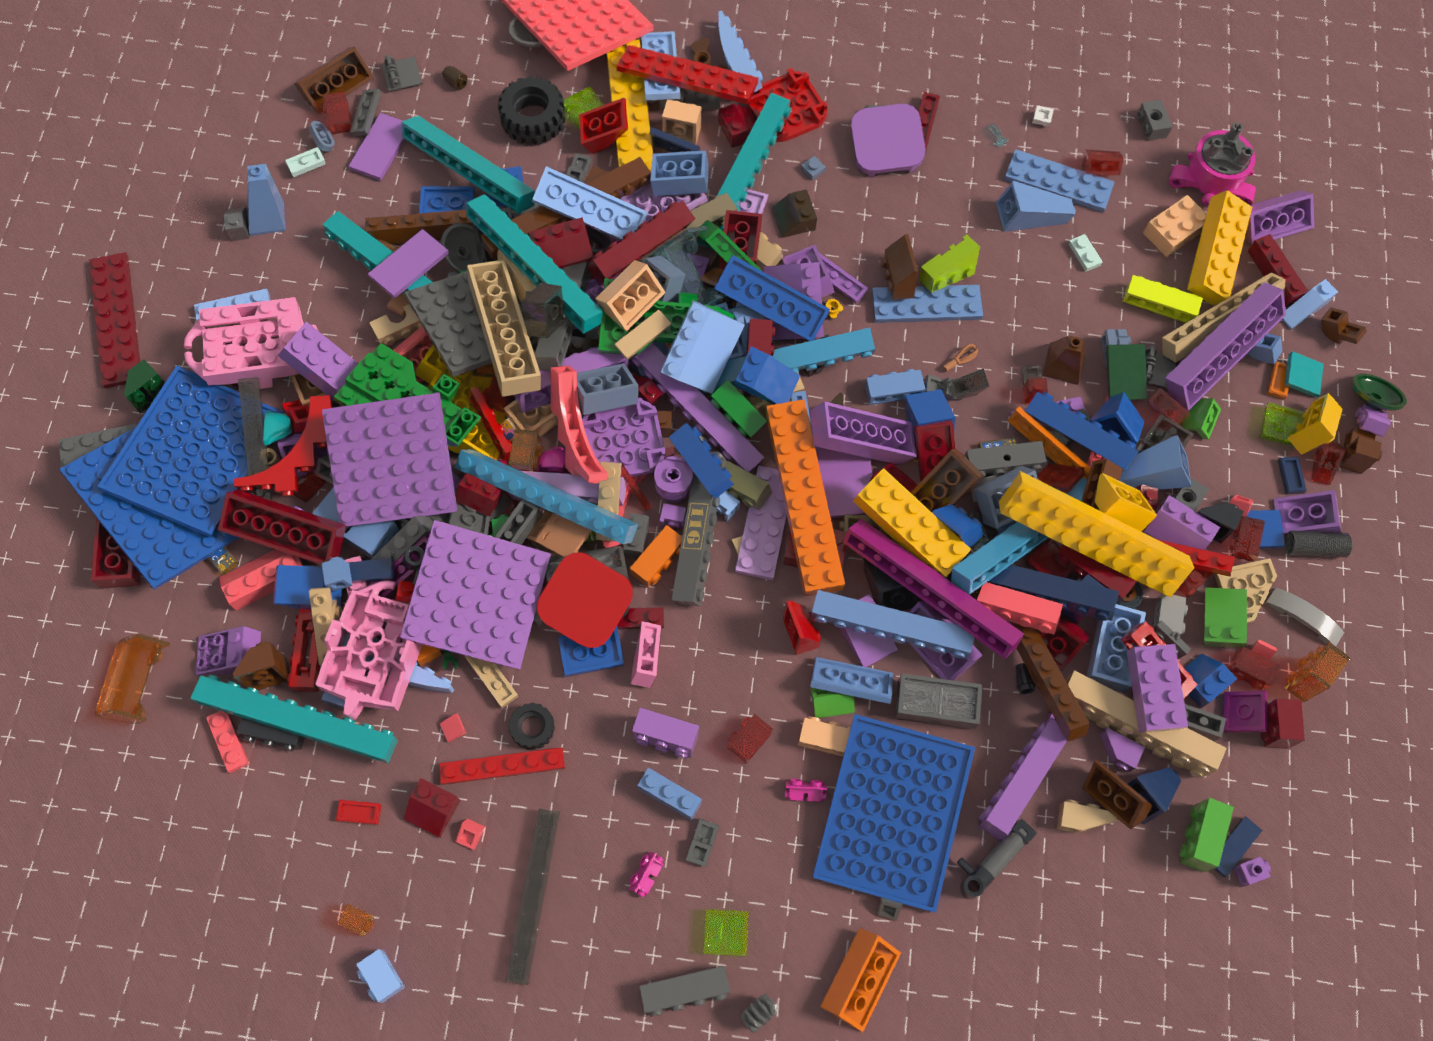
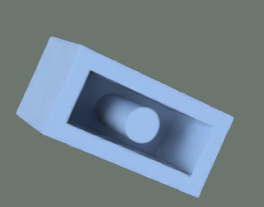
M378 949L356 964L359 968L357 974L363 983L366 981L369 985L368 993L373 1001L377 1000L383 1003L405 988L384 950Z

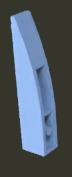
M722 10L719 11L720 39L729 70L758 77V85L755 91L762 89L761 81L763 77L759 70L756 71L757 68L754 60L749 59V52L747 48H743L742 39L740 37L737 38L736 29L734 26L731 27L729 17L725 16Z
M346 634L342 647L347 646L350 638L349 634ZM375 637L373 643L379 642L380 639ZM369 655L366 658V662L372 661L375 655ZM416 661L408 685L431 691L454 692L450 680L443 676L441 678L434 676L435 672L426 666L422 669L417 666L418 662Z

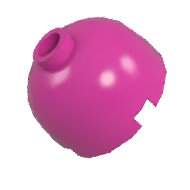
M553 447L543 452L538 459L537 472L571 474L565 468V450L562 447Z

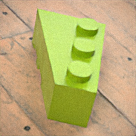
M968 235L962 237L963 241L956 246L954 244L949 246L950 250L942 256L938 254L921 266L919 281L931 293L975 274L980 246Z

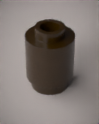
M447 66L442 72L444 80L457 90L467 85V75L456 67Z

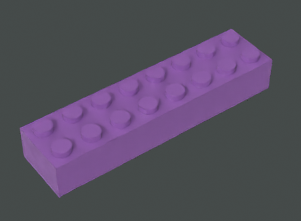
M1264 282L1235 311L1231 312L1229 317L1220 323L1198 347L1194 348L1192 353L1183 359L1173 371L1169 372L1165 379L1170 402L1189 411L1286 316L1283 289Z

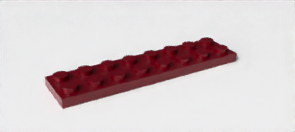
M126 252L89 259L101 381L105 389L126 385L128 370L140 362L129 258Z

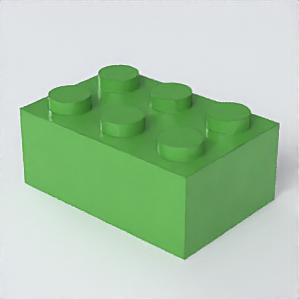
M1212 798L1192 806L1190 811L1192 819L1184 833L1186 841L1181 846L1179 852L1181 864L1202 872L1219 867L1234 809L1233 806Z

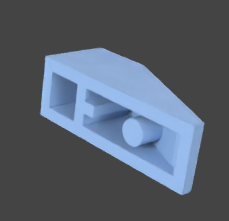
M1326 279L1286 310V316L1282 319L1283 323L1290 330L1328 304L1338 291Z

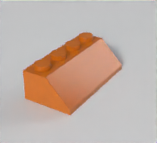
M859 928L824 998L821 1008L863 1032L901 952L880 936Z

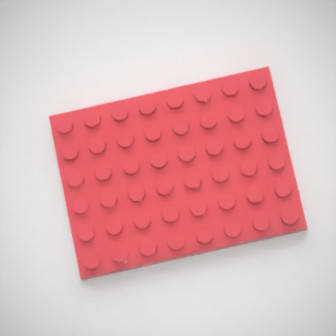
M501 0L567 71L654 31L653 24L628 0Z

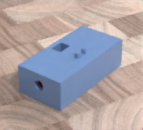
M333 487L312 514L339 522ZM392 520L347 526L343 541L373 558L400 529Z

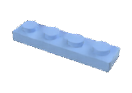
M262 289L194 304L196 320L200 319L199 309L269 301V291Z

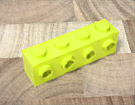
M1133 275L1127 285L1122 302L1187 323L1198 316L1203 298L1180 291L1177 288L1162 285L1159 282L1147 280L1141 276Z

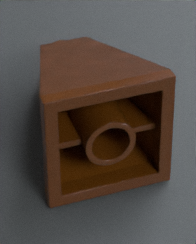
M1067 336L1051 342L1042 375L1078 385L1086 354L1084 339Z

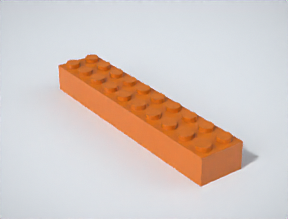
M805 399L766 406V418L804 597L816 595L817 590L828 593L843 590L845 581Z

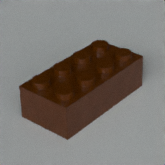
M953 449L917 485L911 494L929 511L933 512L936 509L951 504L956 506L984 475L958 449Z

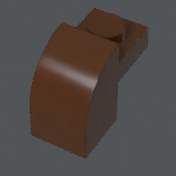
M1330 307L1321 318L1324 334L1337 344H1341L1342 341L1357 344L1366 333V327L1349 322L1347 311Z

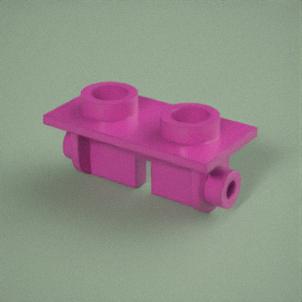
M790 779V781H785L786 788H789V790H785V798H789V800L803 801L804 793H807V801L822 802V800H826V792H823V790H827V785L821 780L802 782L801 779Z
M653 852L645 854L640 861L638 872L630 879L628 890L637 892L636 894L643 898L645 894L648 895L654 883L648 877L650 874L654 877L658 876L664 865L662 863L664 859Z

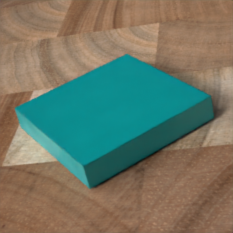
M1290 352L1288 354L1284 385L1315 398L1320 396L1324 364L1296 352Z

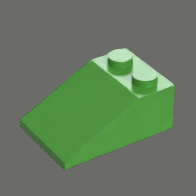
M1205 588L1204 646L1246 648L1247 589Z

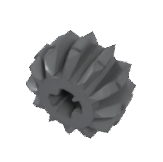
M764 994L745 1009L741 1015V1020L747 1029L751 1032H757L777 1014L778 1007L772 998Z

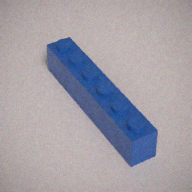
M1046 392L1042 394L1036 393L1025 410L1028 414L1101 457L1110 460L1126 471L1139 452L1135 449L1136 444L1129 440L1123 442L1118 439L1120 435L1112 430H1109V432L1101 429L1103 425L1094 420L1092 422L1085 420L1086 415L1077 410L1073 413L1068 410L1070 406L1062 401L1059 403L1052 400L1053 396Z

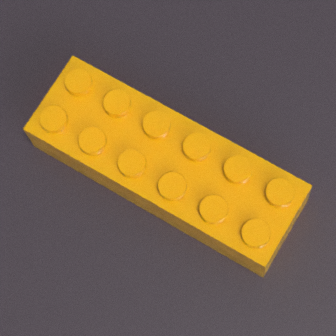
M1228 190L1214 195L1210 199L1187 290L1203 298V300L1211 305L1219 304L1230 297L1252 210L1250 205Z
M884 468L853 500L862 511L902 548L943 577H946L952 571L954 565L959 563L971 550Z

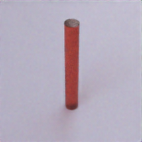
M622 464L621 476L645 510H649L651 508L650 503Z

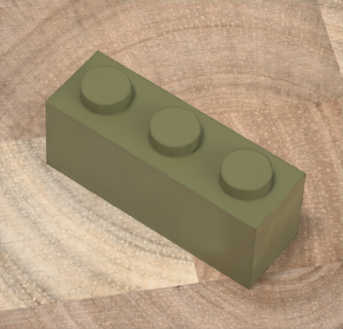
M726 460V468L731 473L732 477L730 479L734 483L726 491L736 499L742 500L746 506L759 510L772 494L769 483Z

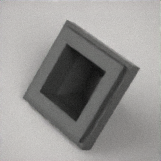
M881 898L876 915L897 921L902 903Z

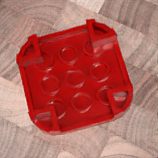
M793 68L787 69L786 74L762 83V89L755 91L748 103L751 113L757 120L771 93L790 100L791 113L788 118L784 119L783 129L781 132L778 131L776 142H785L819 128L826 121L828 105L826 101H822L809 81L810 75L806 71L802 73L800 71H793Z
M575 552L566 556L560 562L537 603L538 614L541 620L548 626L580 645L588 648L599 647L610 638L631 603L633 587L629 579L589 554Z

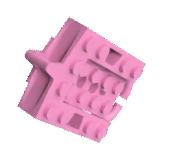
M295 297L199 309L200 319L184 339V348L191 349L194 338L197 336L203 337L204 359H202V362L194 361L191 352H185L184 357L187 365L205 380L208 385L243 382L251 390L272 388L273 378L300 374L277 356L304 325L300 307ZM269 318H277V319H278V320L268 321ZM238 322H240V324H241V325H234V326H226V327H218V328H210V329H208V326H214V325H222V324H230V323H238Z
M381 581L358 591L352 590L340 620H332L325 637V644L328 650L315 685L320 690L345 700L344 713L352 720L357 719L364 707L399 711L423 645L404 639L400 643V635L410 603L405 604L378 596L379 592L383 589L394 590L396 582ZM384 622L387 623L385 630L382 628ZM346 634H349L350 638L347 646L342 647ZM376 636H382L379 642L373 643ZM369 655H375L372 661L366 662V658ZM391 666H392V669H391L390 675H389V677H388L387 683H386V685H384V684H385V681H386V679H387L388 673H389V671H390V668H391ZM366 669L369 670L367 677L364 676Z

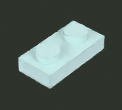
M318 147L285 160L293 178L326 164Z
M1085 234L1069 241L1068 245L1085 272L1101 266L1102 260Z

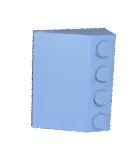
M693 300L661 367V373L713 393L745 324Z

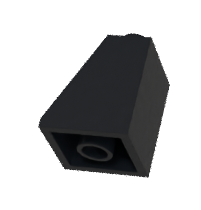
M864 558V572L876 605L903 611L911 609L917 604V596Z

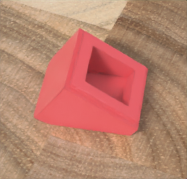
M1234 495L1231 498L1230 504H1234L1243 510L1242 516L1246 517L1254 501L1246 497Z
M1258 640L1251 645L1247 657L1264 666L1276 653L1277 648L1262 640Z
M458 713L453 714L440 723L447 742L467 734Z
M466 819L461 824L455 842L475 850L485 826Z

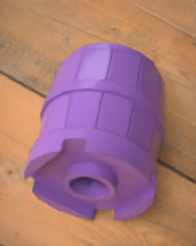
M669 456L659 462L654 470L657 493L661 499L668 503H679L687 498L693 480L692 469L685 459Z

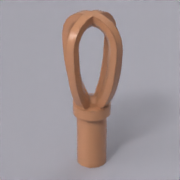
M967 344L959 351L957 356L943 365V369L948 372L956 365L971 361L977 356L978 348L974 344ZM974 349V352H972L964 358L959 359L963 354H965L969 350Z

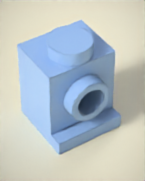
M725 491L719 496L720 504L716 512L725 515L724 520L728 522L739 509L740 501Z

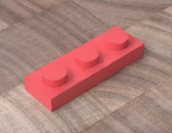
M218 711L206 717L227 771L232 773L248 765L249 761L230 714Z

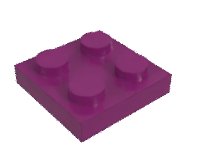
M1265 690L1224 692V718H1226L1223 731L1226 733L1267 732L1268 693Z

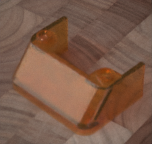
M140 633L120 639L114 650L95 710V717L131 724L146 722L147 718L144 717L145 709H143L140 701L151 666L161 661L163 651L161 650L169 647L170 643Z

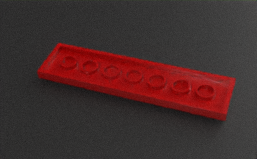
M628 45L616 66L618 72L747 105L758 85L759 79L758 77L632 45Z

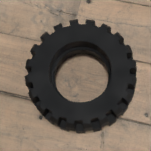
M527 76L525 79L521 77L516 82L512 81L509 83V87L503 89L498 99L500 121L505 133L509 134L511 139H517V142L522 144L525 142L527 145H532V143L540 145L544 141H550L551 137L555 138L559 131L563 129L566 119L564 99L555 84L551 85V82L547 79L542 80L541 77L537 76L536 78ZM530 105H538L546 109L543 113L532 117L523 116L518 113L522 108Z

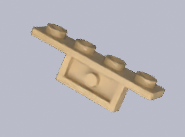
M312 588L309 590L318 661L319 665H322L328 650L325 644V637L332 620H340L342 609L341 606H338L337 599L332 600L330 588Z

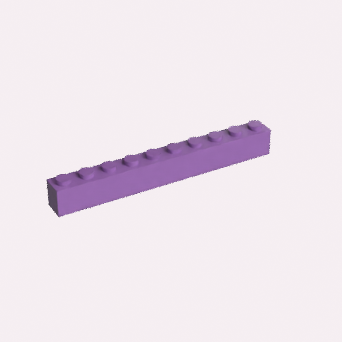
M653 343L637 356L631 357L630 361L637 368L640 366L643 369L644 376L653 380L663 394L666 393L670 397L669 401L676 408L679 407L683 411V416L688 421L692 420L701 434L705 433L709 437L708 441L715 448L718 447L727 461L731 460L736 466L749 473L763 462L764 457L696 387L661 373V367L666 356Z

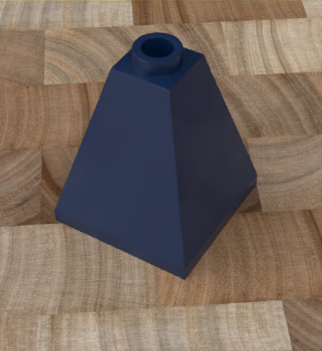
M1171 767L1139 775L1127 783V785L1152 805L1146 819L1142 821L1143 825L1167 811L1182 781L1178 772Z

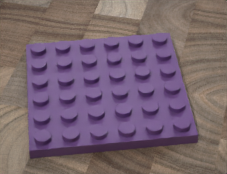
M440 393L322 409L339 523L345 524L347 527L457 511Z
M434 520L400 638L520 670L551 553Z

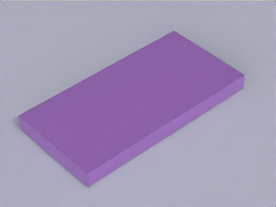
M380 113L369 134L349 164V169L381 181L405 141L402 137V120Z
M422 229L369 272L368 276L395 299L449 253L444 246Z

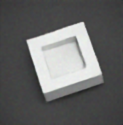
M1037 105L1032 123L1049 127L1054 109Z

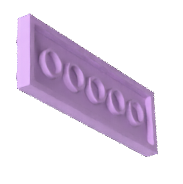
M758 465L756 476L769 483L772 494L759 510L749 507L735 573L773 580L787 512L778 470Z

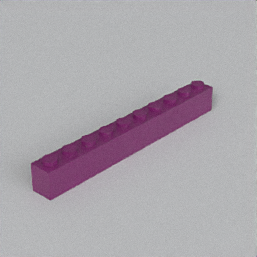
M860 519L848 529L843 541L844 544L998 655L1006 659L1017 648L1024 633L869 523Z

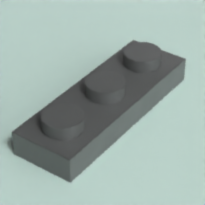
M379 89L363 90L350 131L353 136L369 134L381 96Z

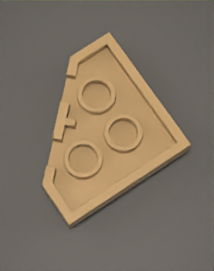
M1270 558L1233 566L1230 577L1214 573L1219 588L1247 589V624L1255 621L1261 605H1263L1272 584L1277 578Z

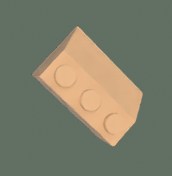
M634 260L595 299L603 311L621 328L627 331L666 292L648 265Z

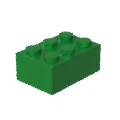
M729 380L724 381L709 396L711 398L710 402L717 409L720 408L724 412L723 416L730 423L734 422L736 424V429L744 437H752L767 422Z

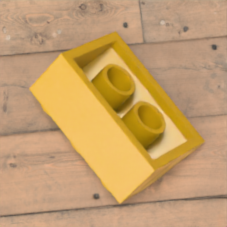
M1101 473L1095 498L1099 511L1139 531H1142L1157 517V514L1140 490Z

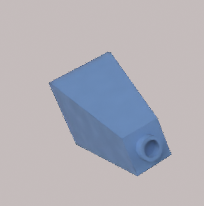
M266 164L247 166V212L250 236L286 231L284 201Z
M1012 181L996 201L1003 231L1067 224L1076 214L1072 199L1016 181Z
M1178 435L1138 453L1126 471L1122 470L1120 481L1133 488L1141 484L1158 489L1191 487L1187 454Z

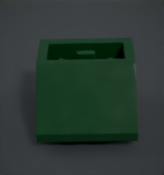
M143 359L128 370L124 396L139 413L148 410L165 382L147 361Z

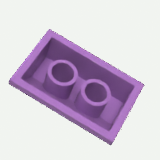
M1169 495L1156 512L1157 517L1147 525L1143 533L1155 539L1205 550L1220 527Z

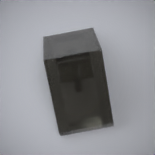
M984 369L948 382L954 399L976 396L990 387Z

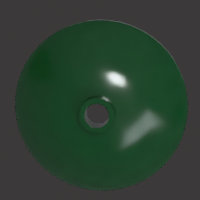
M1364 373L1357 374L1351 381L1356 395L1361 401L1372 408L1396 411L1403 409L1407 403L1406 396L1398 387L1378 376Z

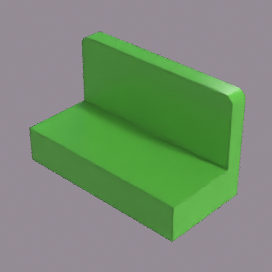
M1202 398L1188 411L1182 425L1184 431H1197L1202 439L1210 438L1221 411L1214 398Z
M810 688L816 718L855 712L854 696Z

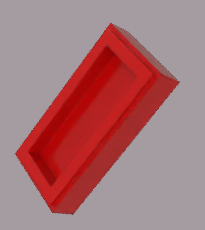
M339 800L335 821L378 825L382 804Z

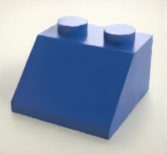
M951 504L932 512L969 548H972L984 535L981 528L982 524L975 518L970 519L967 516V512L961 507L957 509Z
M1204 654L1199 655L1184 668L1192 675L1193 680L1197 684L1188 695L1200 708L1209 704L1237 680L1223 663Z

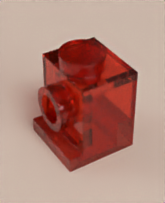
M1046 378L1027 379L1023 387L1025 405L1031 403L1037 392L1041 394L1048 392Z

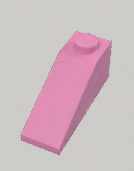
M641 622L632 667L631 684L650 688L656 677L661 625Z

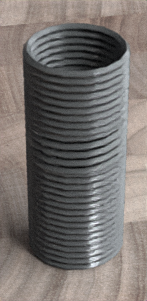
M1290 530L1285 539V548L1289 555L1347 558L1351 554L1353 545L1349 533Z

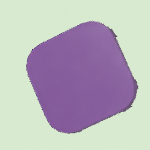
M895 104L865 108L854 115L851 133L857 169L868 174V177H875L877 173L909 170L910 173L916 171V168L922 164L925 157V143L920 115L913 106Z
M638 398V404L584 415L582 419L584 429L595 457L599 463L601 461L622 463L621 477L629 478L653 473L657 464L665 460V447L655 406L642 400V398Z
M815 446L830 518H844L845 514L865 516L866 513L853 500L869 484V480L873 475L870 458Z

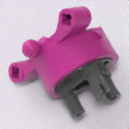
M1234 122L1229 131L1217 130L1204 135L1194 152L1188 153L1190 167L1181 164L1172 167L1169 185L1173 188L1194 187L1200 189L1199 191L1205 194L1202 197V203L1206 207L1209 206L1212 196L1227 190L1248 205H1252L1256 188L1244 182L1248 176L1254 173L1252 169L1255 165L1256 156L1251 144L1239 135L1244 128L1243 124L1239 123L1237 126L1238 122Z

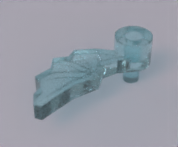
M994 123L988 125L994 136L998 138L997 145L999 147L1005 145L1009 139L1002 137L998 126H995Z

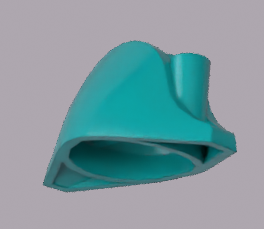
M266 411L263 435L264 445L281 440L292 432L291 420L286 413Z

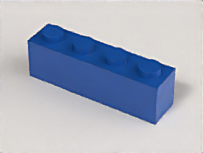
M686 423L674 432L669 439L707 491L716 499L734 485L730 479L732 475L726 467L722 469L720 466L722 461L715 453L711 454L709 450L712 448L705 439L703 441L700 439L702 434L695 426L691 428Z

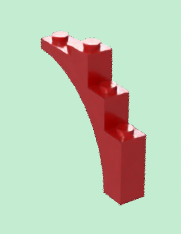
M310 396V409L306 427L290 453L280 462L263 472L248 477L235 478L234 487L244 492L253 491V488L273 490V487H275V492L281 494L282 497L293 496V493H299L297 470H300V472H312V469L317 468L316 446L318 445V448H328L322 409L333 408L331 396Z

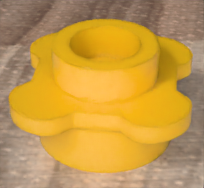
M834 299L827 301L826 307L830 309L828 315L832 319L837 318V314L843 311V306Z

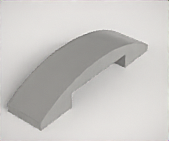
M1274 588L1265 604L1280 614L1286 612L1318 634L1317 638L1333 649L1344 634V631L1324 612L1285 590Z

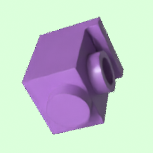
M663 504L660 528L664 529V525H667L671 529H683L686 519V508Z
M1261 857L1239 864L1233 868L1242 887L1271 877L1269 874L1271 872L1270 865L1266 860H1262Z

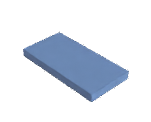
M815 657L810 687L890 704L893 673Z

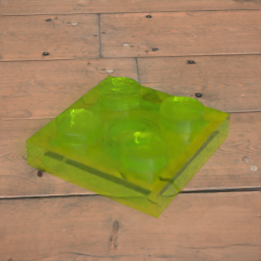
M591 87L564 99L565 111L578 129H580L579 114L604 105Z
M1268 402L1265 405L1260 437L1293 446L1287 438L1289 435L1296 433L1297 429L1295 427L1298 423L1302 424L1305 412Z
M706 909L704 954L747 956L749 912Z

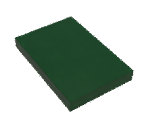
M1145 344L1107 345L1108 399L1113 395L1125 392L1129 400H1146Z

